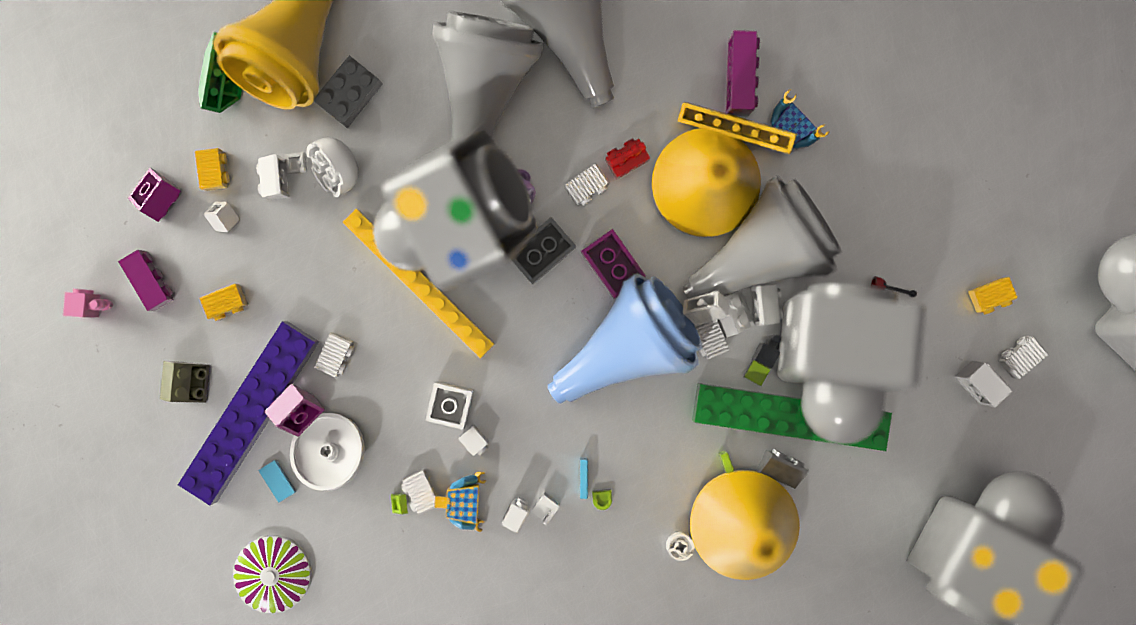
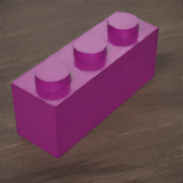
M136 250L118 262L146 310L156 311L174 300L171 296L173 293L167 284L165 285L161 279L163 278L162 273L152 264L153 258L147 251Z

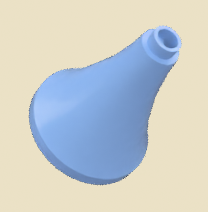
M634 274L624 281L621 292L610 312L585 347L564 368L554 375V381L548 384L549 392L561 404L566 400L573 402L591 392L620 382L650 375L688 373L698 366L697 351L702 348L700 336L695 325L683 314V306L661 280L656 277H651L647 280L640 274Z

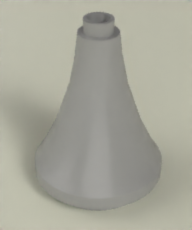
M501 0L503 6L515 13L529 27L533 28L534 32L560 59L575 81L584 99L589 98L593 107L602 105L614 98L611 92L614 84L603 41L601 0Z
M448 12L447 23L434 22L432 36L438 46L445 70L451 106L452 141L480 126H484L491 136L493 135L497 122L517 86L533 64L542 56L544 44L532 40L533 28L514 22L461 12Z
M776 176L766 183L763 193L750 214L725 246L703 267L689 277L690 282L683 286V290L688 299L716 291L726 296L747 287L787 278L814 275L828 276L837 270L833 257L842 253L827 222L801 184L796 179L785 184L779 176Z

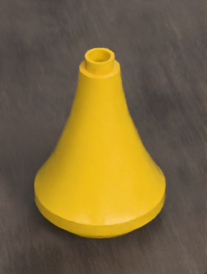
M274 0L258 12L221 28L213 41L214 48L219 55L218 63L221 69L241 89L266 104L281 109H293L295 106H310L319 93V55L326 20L333 0Z
M694 129L674 138L659 155L652 174L653 198L661 215L677 230L697 237L722 235L741 225L758 201L761 188L759 166L748 146L740 139L710 129Z
M734 470L721 474L706 484L694 501L690 515V532L694 546L707 565L726 577L738 580H753L767 576L779 569L789 559L798 541L799 515L792 497L779 482L758 471Z

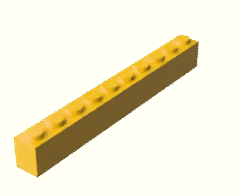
M355 209L343 221L480 358L495 345L421 270L408 271L390 264L381 255L376 246L373 233L374 224L360 210Z

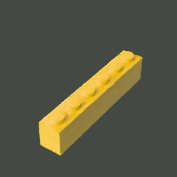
M683 102L678 122L702 129L715 130L736 139L788 154L792 153L797 133L689 102Z

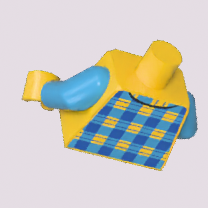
M476 472L474 475L462 477L452 483L451 487L447 489V497L435 496V508H446V518H449V521L461 530L475 529L478 532L483 530L478 527V524L484 523V521L478 518L479 484L476 483H486V480H480V476L485 474V472Z

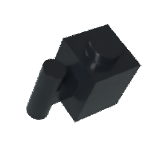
M770 335L767 344L759 343L751 360L772 369L780 355V351L775 349V347L780 342L781 337L779 335Z

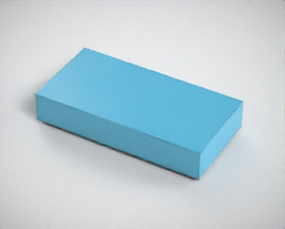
M580 458V499H587L588 459Z
M277 460L258 470L278 503L296 492Z

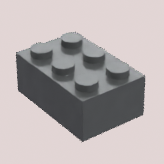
M349 55L318 93L314 102L348 128L383 83Z
M550 217L538 228L537 232L512 261L534 285L576 248V245L554 219Z

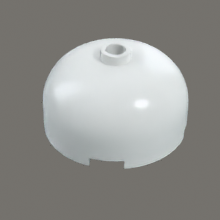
M322 138L308 145L307 157H311L313 164L311 169L326 192L331 191L334 197H338L354 187L358 179V166L355 155L343 142L335 138Z

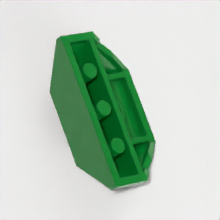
M213 32L204 53L198 94L200 109L221 113L240 100L242 89L221 69L218 63L219 55L213 44L218 33Z

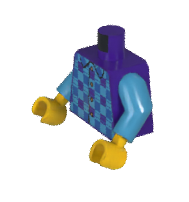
M789 89L784 94V99H781L773 109L771 125L797 133L793 148L809 147L818 141L820 137L827 136L830 131L825 134L821 132V128L825 124L818 128L814 126L793 103L797 94L793 98L788 97L787 94L791 90Z

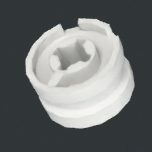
M679 531L669 536L667 550L672 558L678 561H685L693 555L694 543L687 533ZM679 542L684 545L683 549L677 548Z

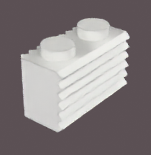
M596 163L566 183L565 188L577 205L582 204L584 206L592 200V195L595 193L600 195L606 191L609 181Z
M719 291L684 300L683 314L697 326V324L700 325L701 323L704 324L714 320L717 321L718 319L721 320L725 317L728 318L730 303Z
M714 320L695 325L702 343V348L699 350L702 357L706 356L707 359H710L730 350L718 321Z
M330 333L314 368L333 377H339V374L343 375L347 367L344 363L347 357L350 358L354 352V342L336 333Z
M1034 336L1021 337L1016 342L1017 346L1013 349L1009 348L1002 353V358L999 362L1009 372L1011 377L1016 379L1022 378V376L1049 355Z
M425 469L402 480V490L406 495L409 494L411 499L409 503L413 512L417 511V514L421 515L435 508V496L438 495Z
M518 498V500L513 499L503 518L502 525L519 533L530 512L529 503L522 498Z

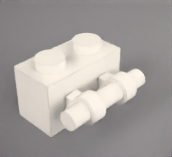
M741 290L724 296L730 303L729 317L722 318L721 320L718 319L717 321L725 338L739 334L755 325L754 315L749 311L746 303L747 298L743 296Z

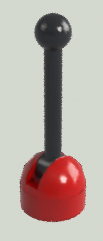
M877 276L872 279L870 287L889 289L909 294L910 297L917 296L915 290L908 291L889 286L883 278Z

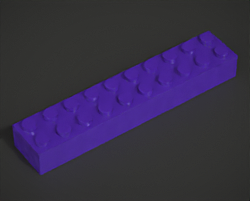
M288 321L281 322L177 484L178 486L209 506L219 500L269 422L270 418L265 411L287 387L294 383L317 347L318 340Z

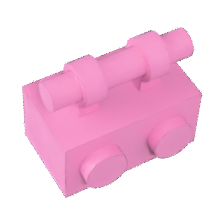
M73 289V293L65 292L63 316L99 317V310H109L113 307V303L108 299H100L101 295L93 294L94 290Z

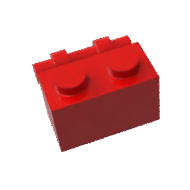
M632 138L623 144L625 147L619 150L614 148L607 153L608 156L605 158V161L616 180L650 160L646 146L639 138L637 140Z

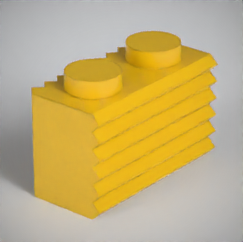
M219 148L195 151L199 188L204 191L227 188L230 178L228 172H225L224 164H227L225 152Z
M1002 277L968 291L976 313L983 312L984 315L994 312V307L1001 305V308L1013 304L1012 300L1018 298L1010 277Z
M240 284L230 285L199 298L207 319H214L215 321L226 318L225 314L230 312L233 314L244 311L243 307L248 306Z

